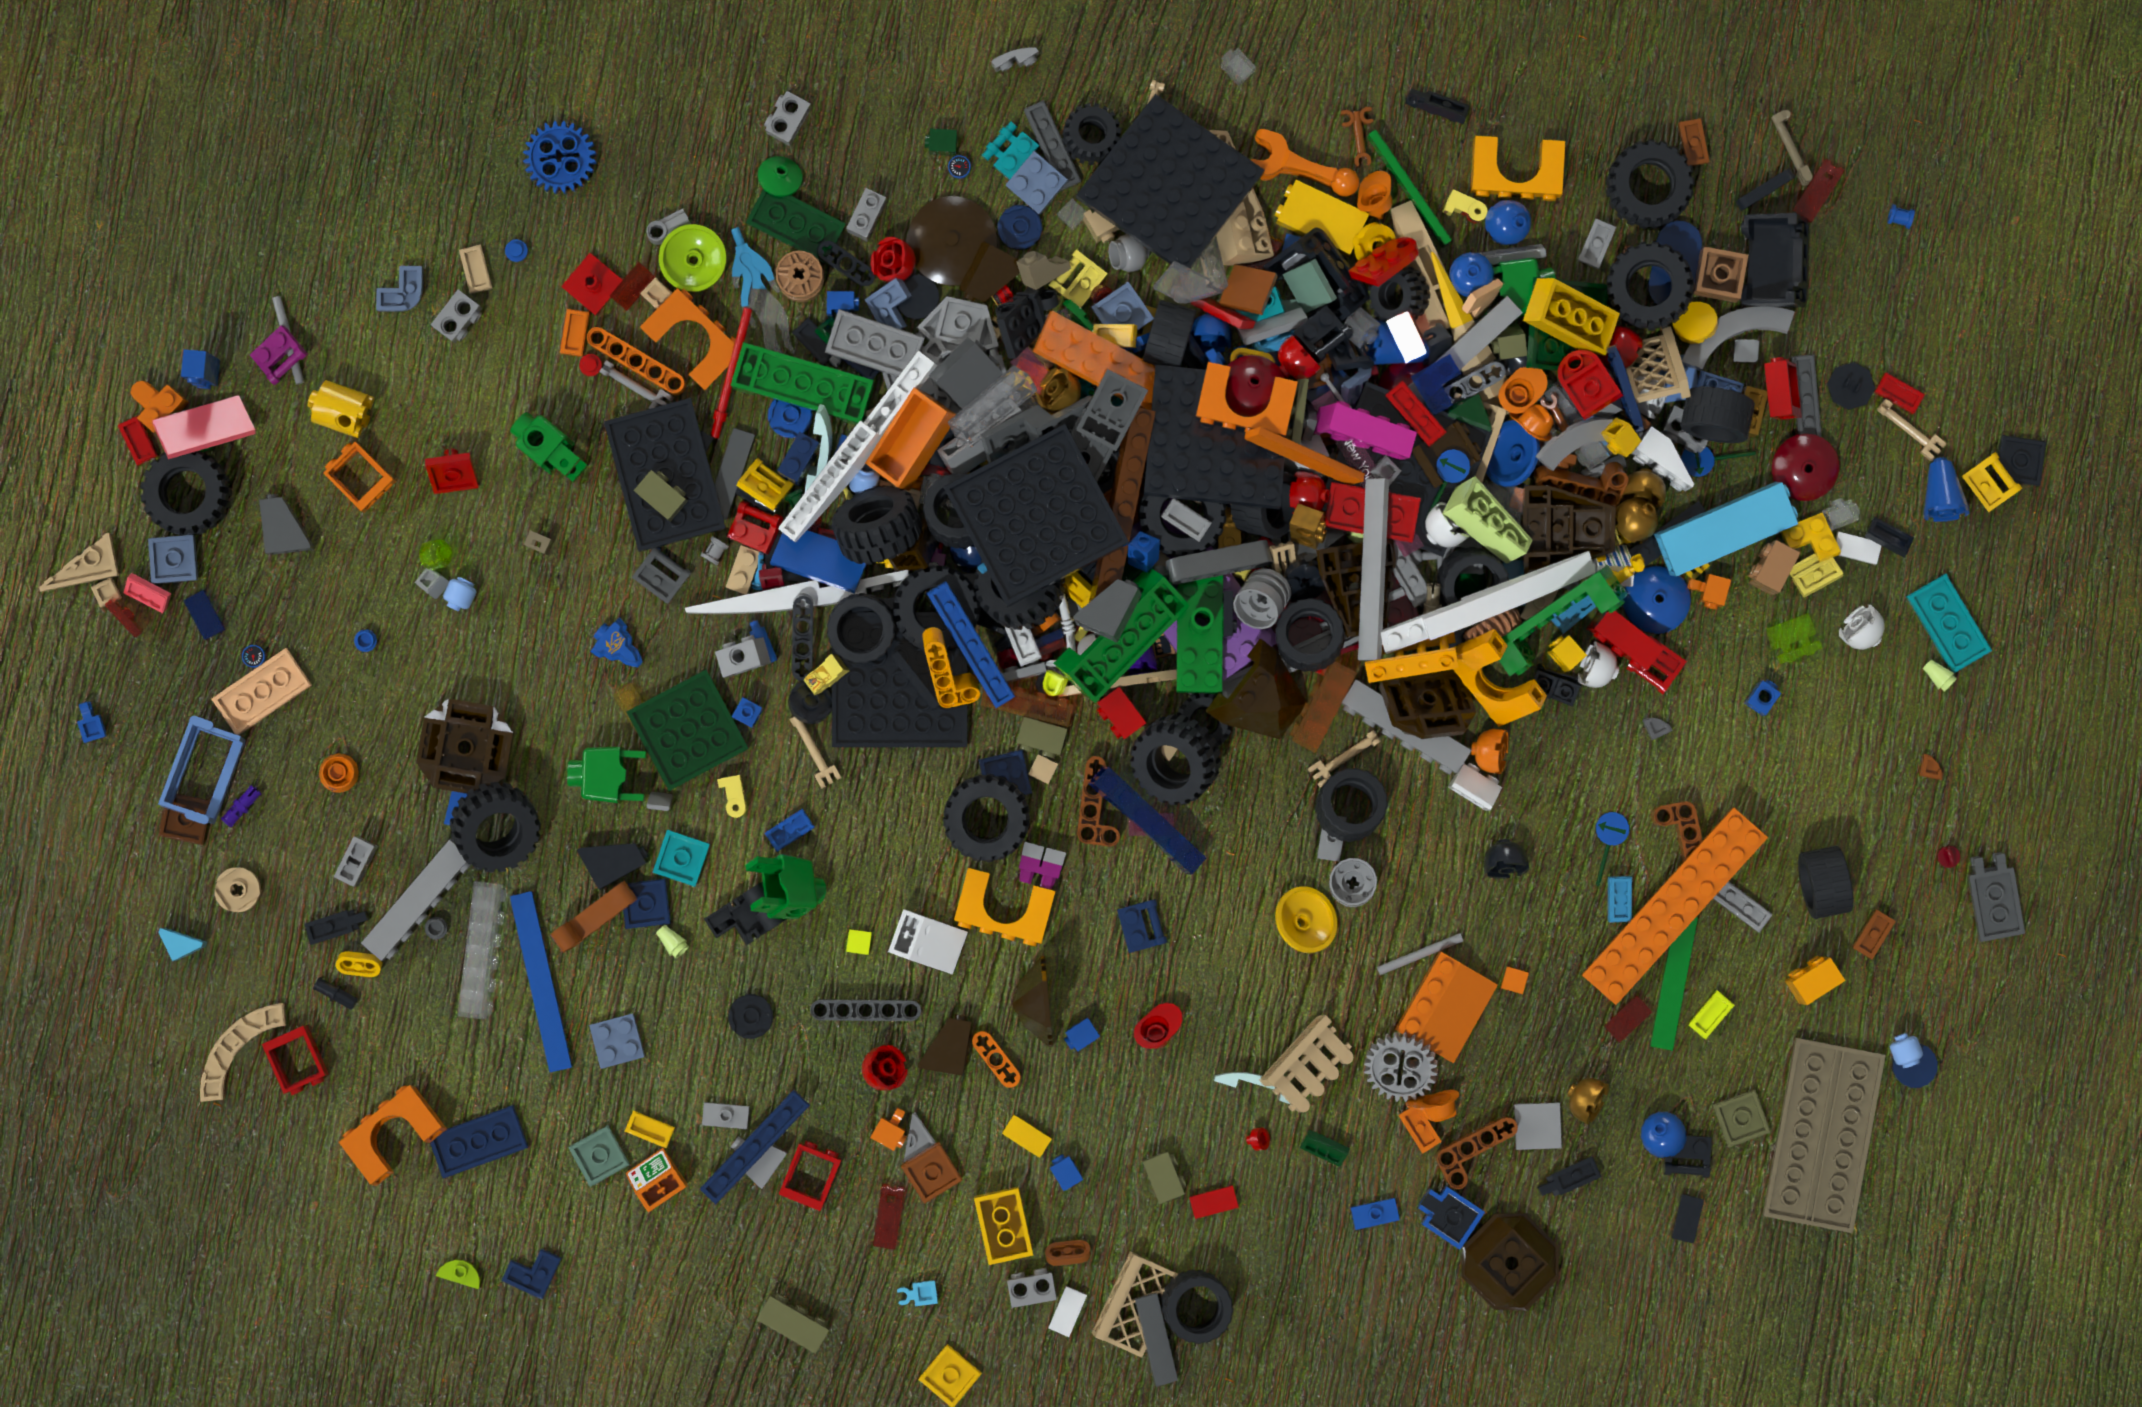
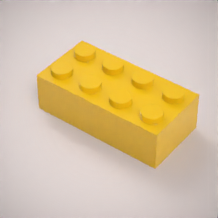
M1537 278L1523 321L1578 350H1588L1596 355H1606V348L1609 347L1620 313L1555 278Z

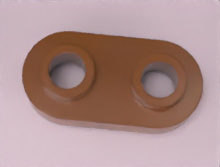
M1084 1240L1055 1242L1047 1246L1045 1256L1046 1261L1053 1266L1079 1264L1089 1260L1091 1250L1090 1245Z

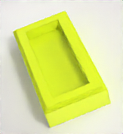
M1716 990L1687 1025L1702 1038L1707 1039L1735 1005Z

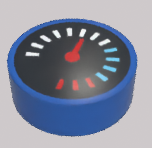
M960 155L953 157L948 164L950 175L956 179L967 177L971 170L969 160Z
M250 645L244 649L242 660L247 666L257 668L265 662L266 653L260 646Z

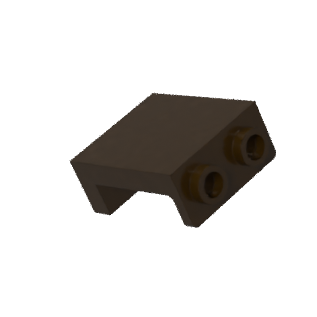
M1456 421L1446 427L1445 431L1447 433L1432 446L1428 447L1425 442H1422L1412 449L1413 456L1433 488L1440 486L1444 481L1437 473L1436 464L1440 455L1445 451L1455 449L1463 452L1469 459L1470 466L1481 460L1479 455L1482 454V451L1476 442L1471 443L1468 435H1470V432L1464 423L1460 424Z

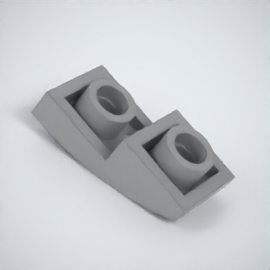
M1036 47L1013 50L993 59L991 65L996 72L1008 70L1014 65L1013 61H1016L1019 67L1023 65L1028 67L1037 61L1036 57L1039 56V51Z

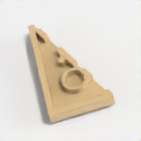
M105 533L100 540L86 548L81 555L72 559L57 574L44 581V584L39 587L40 592L119 576L111 533Z

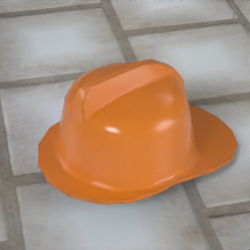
M1375 171L1366 176L1359 186L1357 208L1381 220L1384 213L1393 204L1391 176L1385 171Z
M1523 367L1516 370L1499 389L1498 398L1501 406L1506 411L1514 414L1527 411L1546 391L1548 383L1546 374L1542 369Z
M1535 404L1524 413L1514 414L1509 412L1510 417L1533 437L1542 441H1550L1552 439L1550 431L1553 426V418L1542 405Z
M1444 1090L1435 1094L1418 1096L1416 1100L1413 1098L1409 1099L1406 1102V1106L1411 1109L1422 1110L1425 1117L1430 1121H1444L1456 1115L1455 1100L1459 1097V1092L1457 1090Z

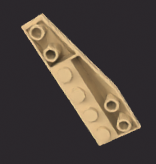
M1209 130L1235 149L1228 131ZM1254 189L1250 191L1216 235L1223 265H1245L1274 256L1265 214Z
M1408 201L1392 208L1390 211L1396 239L1402 237L1413 238L1419 248V254L1416 259L1406 267L1410 266L1414 270H1419L1421 272L1420 276L1426 278L1425 285H1429L1427 294H1430V299L1426 301L1429 305L1426 309H1423L1425 313L1422 316H1418V319L1415 320L1422 339L1428 340L1433 338V335L1423 338L1424 332L1435 327L1439 322L1447 331L1451 330L1430 255L1431 252L1435 253L1443 268L1444 266L1412 201Z

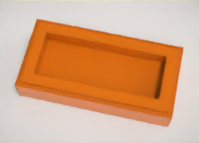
M567 309L560 349L561 354L583 357L590 316L589 312Z

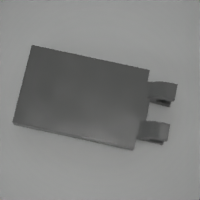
M2002 852L1992 853L1995 866L1984 868L1983 857H1970L1974 874L1967 876L1980 942L2025 934L2014 867L2006 866L2005 853Z

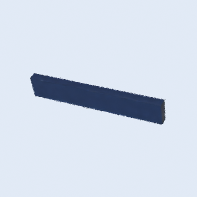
M793 1090L707 1180L700 1190L716 1205L801 1116L810 1104L798 1092Z

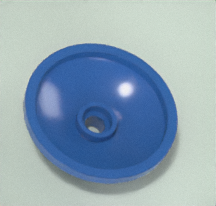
M1515 420L1502 423L1486 470L1490 480L1503 487H1513L1524 482L1531 475L1538 462L1535 456L1540 451L1539 439L1527 433Z
M1653 566L1645 568L1643 571L1634 574L1632 587L1625 586V591L1628 595L1623 599L1625 601L1623 604L1624 611L1631 623L1642 631L1653 634L1669 632L1678 627L1689 612L1691 597L1686 582L1680 575L1671 576L1666 567ZM1656 595L1662 596L1663 601L1661 603L1656 602Z

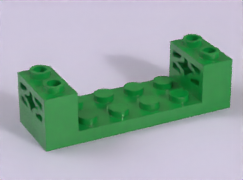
M743 342L730 386L736 391L753 396L755 394L813 411H817L821 404L825 406L828 415L840 418L842 422L857 425L859 421L863 423L865 421V413L868 410L875 383L874 380Z
M1608 565L1501 637L1508 646L1499 662L1509 676L1514 673L1519 676L1534 665L1532 660L1537 656L1525 638L1536 631V625L1538 628H1541L1555 618L1553 616L1554 613L1559 616L1573 605L1571 601L1574 600L1575 603H1578L1589 595L1601 614L1607 610L1609 613H1612L1625 603L1623 599L1628 593Z
M1152 568L1148 572L1143 571L1133 581L1138 585L1137 588L1142 592V596L1118 643L1100 635L1081 655L1069 647L1053 663L1082 694L1094 703L1107 692L1190 606L1168 580Z

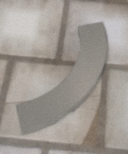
M1757 306L1727 313L1718 318V328L1711 338L1709 337L1705 339V342L1689 345L1682 363L1684 366L1702 372L1706 361L1721 343L1745 331L1758 329L1787 334L1795 311L1778 307Z
M1597 417L1577 422L1567 427L1566 431L1562 432L1559 436H1554L1535 457L1548 469L1554 471L1558 464L1576 449L1593 442L1606 441L1601 432L1614 419ZM1641 431L1637 435L1641 439L1644 433Z

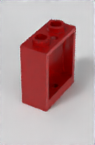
M1784 357L1770 359L1771 363H1764L1770 417L1777 420L1801 418L1796 364L1790 362L1789 359H1784Z
M303 1025L262 1044L283 1094L290 1092L291 1096L304 1090V1085L311 1083L312 1086L324 1082V1076L329 1075L308 1025ZM304 1037L319 1072L290 1085L275 1049Z
M806 1140L805 1143L800 1142L779 1195L821 1211L842 1159L838 1158L839 1153L826 1149L825 1152L817 1149V1144ZM803 1151L834 1163L820 1199L789 1187Z

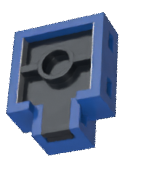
M1446 1185L1440 1194L1429 1188L1417 1206L1426 1213L1421 1224L1459 1250L1485 1213Z

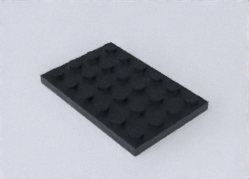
M691 398L604 421L638 552L726 529ZM651 470L654 473L660 471L669 479L666 482L672 488L677 485L686 493L684 498L688 502L671 522L633 491Z

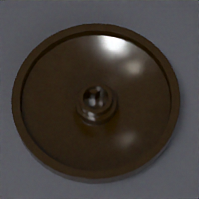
M958 196L942 197L926 204L915 215L908 231L907 243L915 253L916 269L923 276L942 286H961L983 242L997 248L996 229L988 213L974 201Z

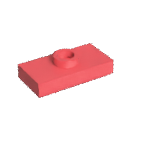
M133 573L127 578L124 594L161 613L167 610L171 596L170 592Z

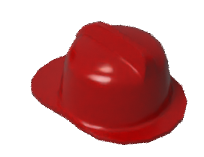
M1172 1003L1159 1004L1153 1008L1135 1026L1134 1039L1137 1044L1147 1049H1158L1166 1046L1170 1038L1181 1027L1183 1021L1181 1010Z

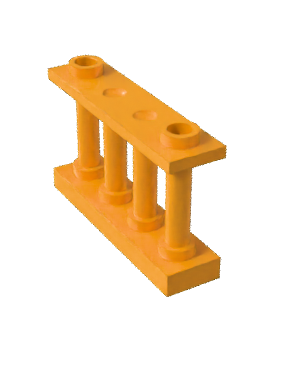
M1454 632L1433 640L1426 639L1391 652L1395 653V657L1365 662L1368 682L1458 669L1456 648H1449V644L1456 643ZM1440 645V650L1426 652L1427 647ZM1382 646V655H1384L1385 652ZM1417 649L1416 654L1404 655V651Z

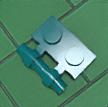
M1011 121L1006 127L1000 129V134L992 143H988L985 152L981 155L987 161L993 155L997 157L998 160L993 167L1009 180L1033 151L1039 148V145L1023 131L1016 138L1012 133L1017 126ZM1007 140L1011 145L1003 153L999 148Z

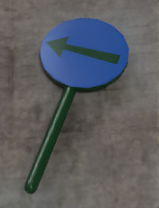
M1705 447L1701 453H1692L1685 449L1681 460L1689 475L1702 477L1712 470L1716 460L1755 455L1756 451L1713 456L1708 447Z
M1455 449L1447 450L1438 458L1436 464L1437 473L1444 481L1429 512L1438 504L1448 482L1458 483L1469 474L1470 462L1463 452Z
M1616 812L1602 815L1596 823L1597 837L1606 844L1596 886H1600L1610 845L1621 844L1629 834L1627 820L1623 815Z

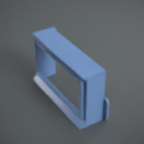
M191 716L158 804L164 808L185 814V817L189 820L201 824L211 823L215 825L246 740L239 735L213 727V723L209 720ZM200 731L233 741L206 815L173 805Z

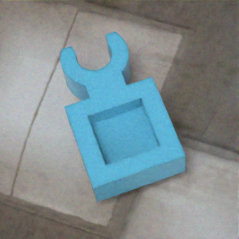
M935 1280L912 1283V1290H909L907 1287L897 1289V1292H905L907 1294L905 1300H899L900 1305H906L910 1300L915 1301V1306L938 1304Z

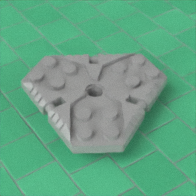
M947 296L917 327L919 331L915 335L926 337L929 340L925 346L922 345L920 352L939 366L968 337L973 342L978 340L986 348L984 353L989 352L999 362L998 368L1003 374L965 412L944 393L930 376L919 390L925 391L937 401L940 398L945 399V406L958 415L957 421L974 425L1010 399L1012 400L1014 395L1002 355H999L998 352L1000 347L987 305ZM882 372L887 390H889L898 377Z

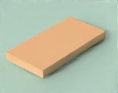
M285 648L214 696L212 701L236 735H240L311 687L312 684L288 648Z

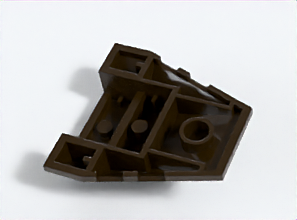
M1524 485L1522 529L1532 539L1527 553L1523 555L1524 575L1589 551L1591 559L1615 552L1616 507L1549 485Z
M1393 539L1386 540L1383 629H1386L1390 609L1388 598L1389 591L1393 587V582L1391 581L1392 568H1395L1396 565ZM1363 542L1316 550L1319 574L1334 609L1337 610L1340 619H1342L1344 632L1347 637L1359 636Z
M1260 638L1247 655L1249 659L1255 662L1228 699L1218 693L1206 709V712L1222 724L1281 739L1307 705V702L1279 653Z
M1040 956L1020 980L1019 986H1016L1017 992L1013 1001V1008L1019 1017V1022H1022L1025 1028L1048 1047H1053L1045 956Z

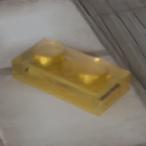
M630 683L612 696L634 728L626 711L644 701L633 684Z

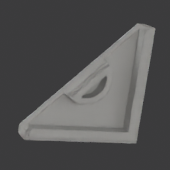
M916 1112L912 1114L904 1162L936 1143Z

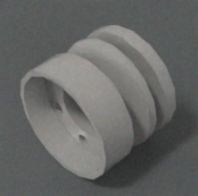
M1265 568L1255 570L1248 576L1244 585L1237 593L1233 602L1234 611L1244 624L1252 628H1269L1275 624L1281 612L1288 604L1291 597V588L1287 580L1280 573Z
M1348 858L1340 861L1333 868L1329 880L1332 896L1338 903L1346 907H1358L1366 904L1372 898L1377 886V877L1374 869L1367 862L1358 858ZM1352 877L1356 878L1359 887L1355 886L1354 889H1349L1350 885L1346 884V881H1351Z

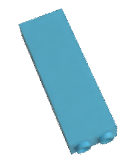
M1782 482L1771 483L1655 533L1656 541L1671 576H1679L1797 525L1796 518H1798V513L1795 507L1790 504L1788 498L1790 497V492L1787 486L1783 485Z

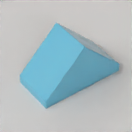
M160 928L158 932L172 961L184 958L207 945L206 941L167 928Z

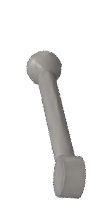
M1323 373L1321 380L1327 383L1339 401L1345 402L1329 380V375Z

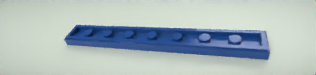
M533 891L510 896L549 1072L572 1068Z

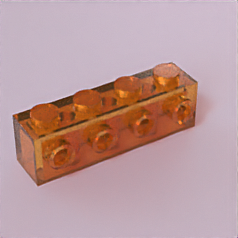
M1334 662L1332 665L1330 664L1321 671L1320 675L1323 676L1320 684L1315 683L1310 693L1313 696L1310 704H1304L1299 714L1303 718L1299 724H1294L1289 734L1292 736L1291 742L1314 754L1317 752L1357 672L1337 662Z
M1013 686L1012 692L1015 697L995 708L984 690L981 701L982 707L1069 727L1074 705L1070 704L1068 699L1057 697L1055 701L1048 699V694L1035 692V695L1026 693L1027 689Z

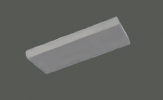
M839 309L825 353L899 377L915 354L921 351L924 337Z

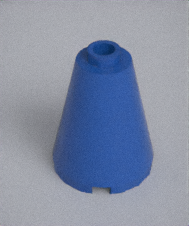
M1375 320L1372 323L1367 336L1371 338L1370 345L1366 346L1369 348L1367 353L1372 357L1374 365L1418 363L1428 358L1429 347L1426 340L1381 320Z
M1945 457L1934 459V462L1929 465L1923 513L1924 519L1928 521L1929 517H1933L1934 522H1946L1960 519L1959 515L1965 513V517L1968 516L1970 513L1969 506L1952 461L1947 460Z

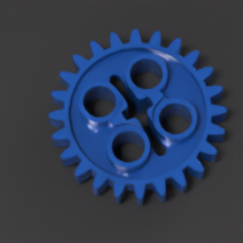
M554 121L551 128L545 123L544 131L537 128L539 135H530L534 140L533 143H525L530 150L523 151L524 155L529 156L523 162L530 165L525 169L527 173H533L530 179L532 181L538 179L536 184L538 187L545 184L544 190L546 192L553 187L554 194L558 193L559 188L566 194L568 187L573 192H575L574 185L578 184L580 187H583L581 180H590L586 174L587 172L594 173L590 165L597 163L596 160L591 159L597 153L594 150H589L594 146L593 142H587L590 136L588 134L581 136L583 129L580 127L575 131L574 123L567 128L565 121L562 122L561 126H558L557 122ZM568 140L575 141V146L571 150L564 149V144ZM546 143L553 144V149L549 153L542 152V147ZM558 153H562L565 156L561 159L562 162H558L555 159L558 157ZM576 153L580 154L579 157H566ZM541 158H554L544 162L540 161ZM571 162L578 163V168L574 172L567 171V166ZM549 165L556 167V171L552 175L545 174V168Z

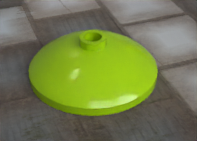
M689 224L674 229L666 236L659 250V265L664 277L674 287L680 290L684 288L687 292H699L710 288L721 278L726 267L727 257L724 244L715 232L705 226ZM692 257L698 258V262L696 264L690 263V259Z

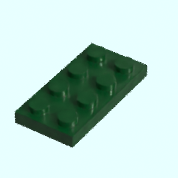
M764 189L746 221L747 225L798 251L811 253L825 265L826 263L820 260L816 254L818 244L823 241H832L837 244L846 227V223L791 195L778 197L767 193ZM830 245L822 247L824 257L832 254Z

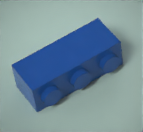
M183 349L181 377L185 378L187 383H191L199 389L210 390L211 386H218L220 359L207 351Z

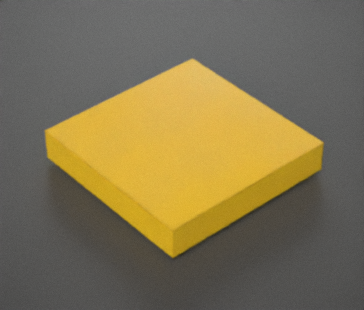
M947 1344L918 1380L950 1407H955L982 1372Z

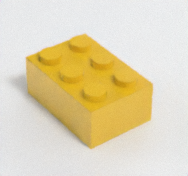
M1019 1186L974 1196L988 1264L992 1265L1033 1256Z

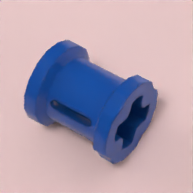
M1893 204L1889 211L1887 223H1897L1910 229L1915 210L1911 209L1909 211L1897 208Z

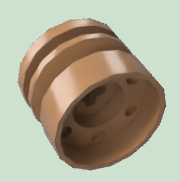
M792 251L784 255L776 268V281L782 293L789 300L798 303L808 302L815 299L822 292L825 284L824 272L819 260L811 253ZM798 270H799V272H801V273L804 272V273H803L804 278H803V279H800V278H796V279H795V277H796L795 272L798 271Z

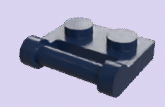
M1156 899L1117 909L1129 953L1168 943L1167 936H1164L1159 920ZM1143 909L1148 910L1155 939H1148L1141 914Z

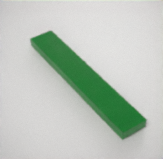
M1377 130L1369 133L1367 139L1406 196L1412 201L1415 209L1441 247L1447 246L1451 242L1450 236Z
M1697 917L1668 947L1651 1035V1047L1673 1051L1698 920Z

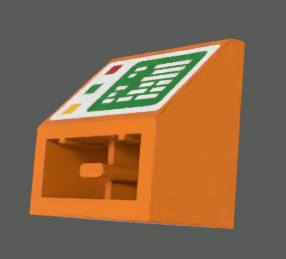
M664 1147L626 1172L635 1194L647 1212H650L688 1186Z

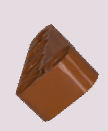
M1618 462L1607 464L1600 479L1558 468L1552 471L1544 465L1538 467L1533 475L1537 485L1553 486L1615 507L1619 504L1628 484V476L1623 466Z
M1093 756L1089 758L1085 767L1077 836L1082 843L1110 847L1119 842L1120 833L1115 827L1099 825L1106 763L1101 757ZM1094 760H1098L1099 765H1102V769L1097 771V777L1102 776L1101 781L1087 779L1088 774L1093 775V769L1089 768V764H1093ZM1091 782L1099 785L1100 790L1096 795H1090L1086 790L1087 785ZM1087 805H1093L1097 809L1096 815L1092 818L1084 815V808ZM1085 827H1090L1094 831V836L1090 840H1084L1081 837V830ZM1107 830H1112L1116 833V840L1112 843H1107L1103 839V834Z
M1684 801L1658 806L1652 810L1651 820L1655 825L1668 826L1675 824L1682 861L1684 862L1689 852L1693 849L1695 850L1702 842L1695 806L1691 802ZM1683 805H1686L1690 810L1689 816L1686 818L1681 817L1679 814V809ZM1662 809L1668 814L1667 820L1663 823L1657 818V813ZM1688 827L1694 831V837L1691 840H1687L1684 837V830Z
M623 881L572 920L553 931L550 936L560 950L565 953L621 913L638 898L628 884Z
M1508 1116L1500 1117L1440 1148L1435 1154V1160L1449 1186L1454 1189L1465 1187L1468 1177L1461 1163L1513 1137L1518 1130L1516 1121ZM1505 1121L1508 1124H1512L1509 1127V1132L1505 1130L1498 1132V1134L1501 1136L1499 1138L1497 1136V1133L1492 1129V1127L1494 1126L1497 1130L1503 1128V1122ZM1485 1131H1490L1492 1134V1139L1489 1143L1481 1141V1135ZM1464 1142L1472 1144V1150L1467 1154L1462 1153L1460 1149ZM1444 1152H1450L1452 1155V1160L1448 1164H1443L1440 1160ZM1456 1172L1462 1174V1181L1459 1184L1451 1182V1176Z

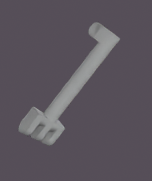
M607 360L599 371L651 401L649 409L659 405H666L667 403L662 401L664 397L669 401L674 399L673 396L662 389L656 395L616 370L614 365Z

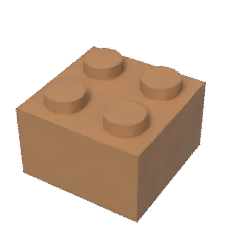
M1703 247L1700 250L1693 295L1734 303L1739 301L1743 289L1748 255Z
M1777 540L1767 545L1764 544L1758 554V557L1761 558L1759 563L1753 565L1748 573V577H1750L1748 583L1771 596L1780 593L1800 552Z

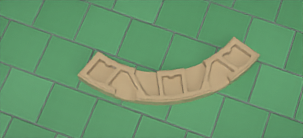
M1176 670L1120 677L1110 688L1176 679ZM1074 685L1066 686L1064 692L1059 697L1082 693Z
M285 1003L257 1009L237 1020L221 1035L207 1058L208 1060L201 1078L200 1102L225 1099V1081L235 1056L248 1041L258 1034L275 1027L286 1026Z

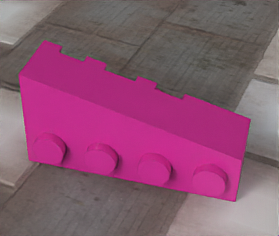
M1342 401L1319 407L1317 424L1313 434L1320 436L1321 433L1325 432L1331 434L1330 439L1336 441L1351 440L1353 446L1368 449L1371 446L1373 447V452L1399 460L1410 458L1417 432L1410 430V426L1402 423H1397V425L1390 423V419L1384 416H1371L1370 412L1365 409L1358 408L1355 410L1349 408L1350 404Z

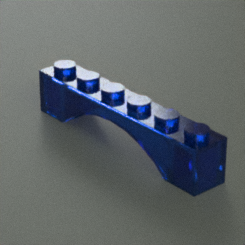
M1102 767L1089 781L1088 784L1146 833L1185 874L1192 875L1206 860V857L1110 767Z

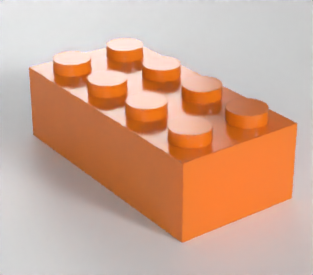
M913 387L865 464L898 488L910 491L958 415L925 391Z

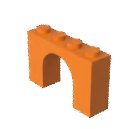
M677 288L640 328L656 343L674 324L680 321L690 320L702 325L709 335L710 348L706 357L688 375L703 390H706L729 366L736 339L733 336L729 339L723 333L726 329L717 320L713 323L707 317L710 313L702 305L696 307L691 302L693 297L684 288L682 291Z
M1208 362L1196 417L1201 418L1200 422L1213 425L1214 421L1223 423L1222 427L1236 430V426L1244 427L1245 432L1262 427L1286 437L1298 381L1275 377L1271 399L1267 408L1256 416L1243 417L1234 413L1226 402L1225 396L1231 367Z
M405 1085L398 1089L394 1098L390 1101L385 1100L378 1106V1111L373 1115L368 1114L365 1116L357 1128L349 1129L343 1134V1139L339 1141V1144L370 1185L378 1186L394 1173L377 1147L378 1132L388 1120L398 1117L406 1119L421 1139L427 1143H431L447 1130L414 1086Z

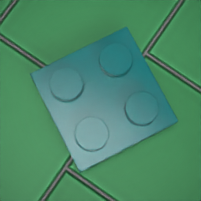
M667 830L652 873L696 887L710 844Z

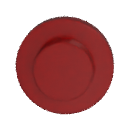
M587 354L581 358L579 367L584 375L593 377L600 373L602 362L598 356Z

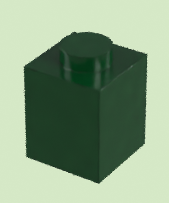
M930 128V135L925 134V148H929V155L956 156L957 130Z

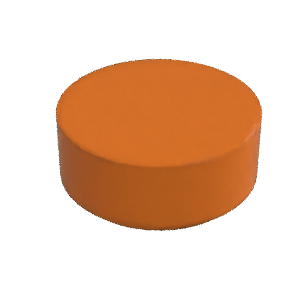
M1056 612L1052 617L1048 616L1045 619L1046 622L1039 625V627L1045 632L1060 621L1061 617Z

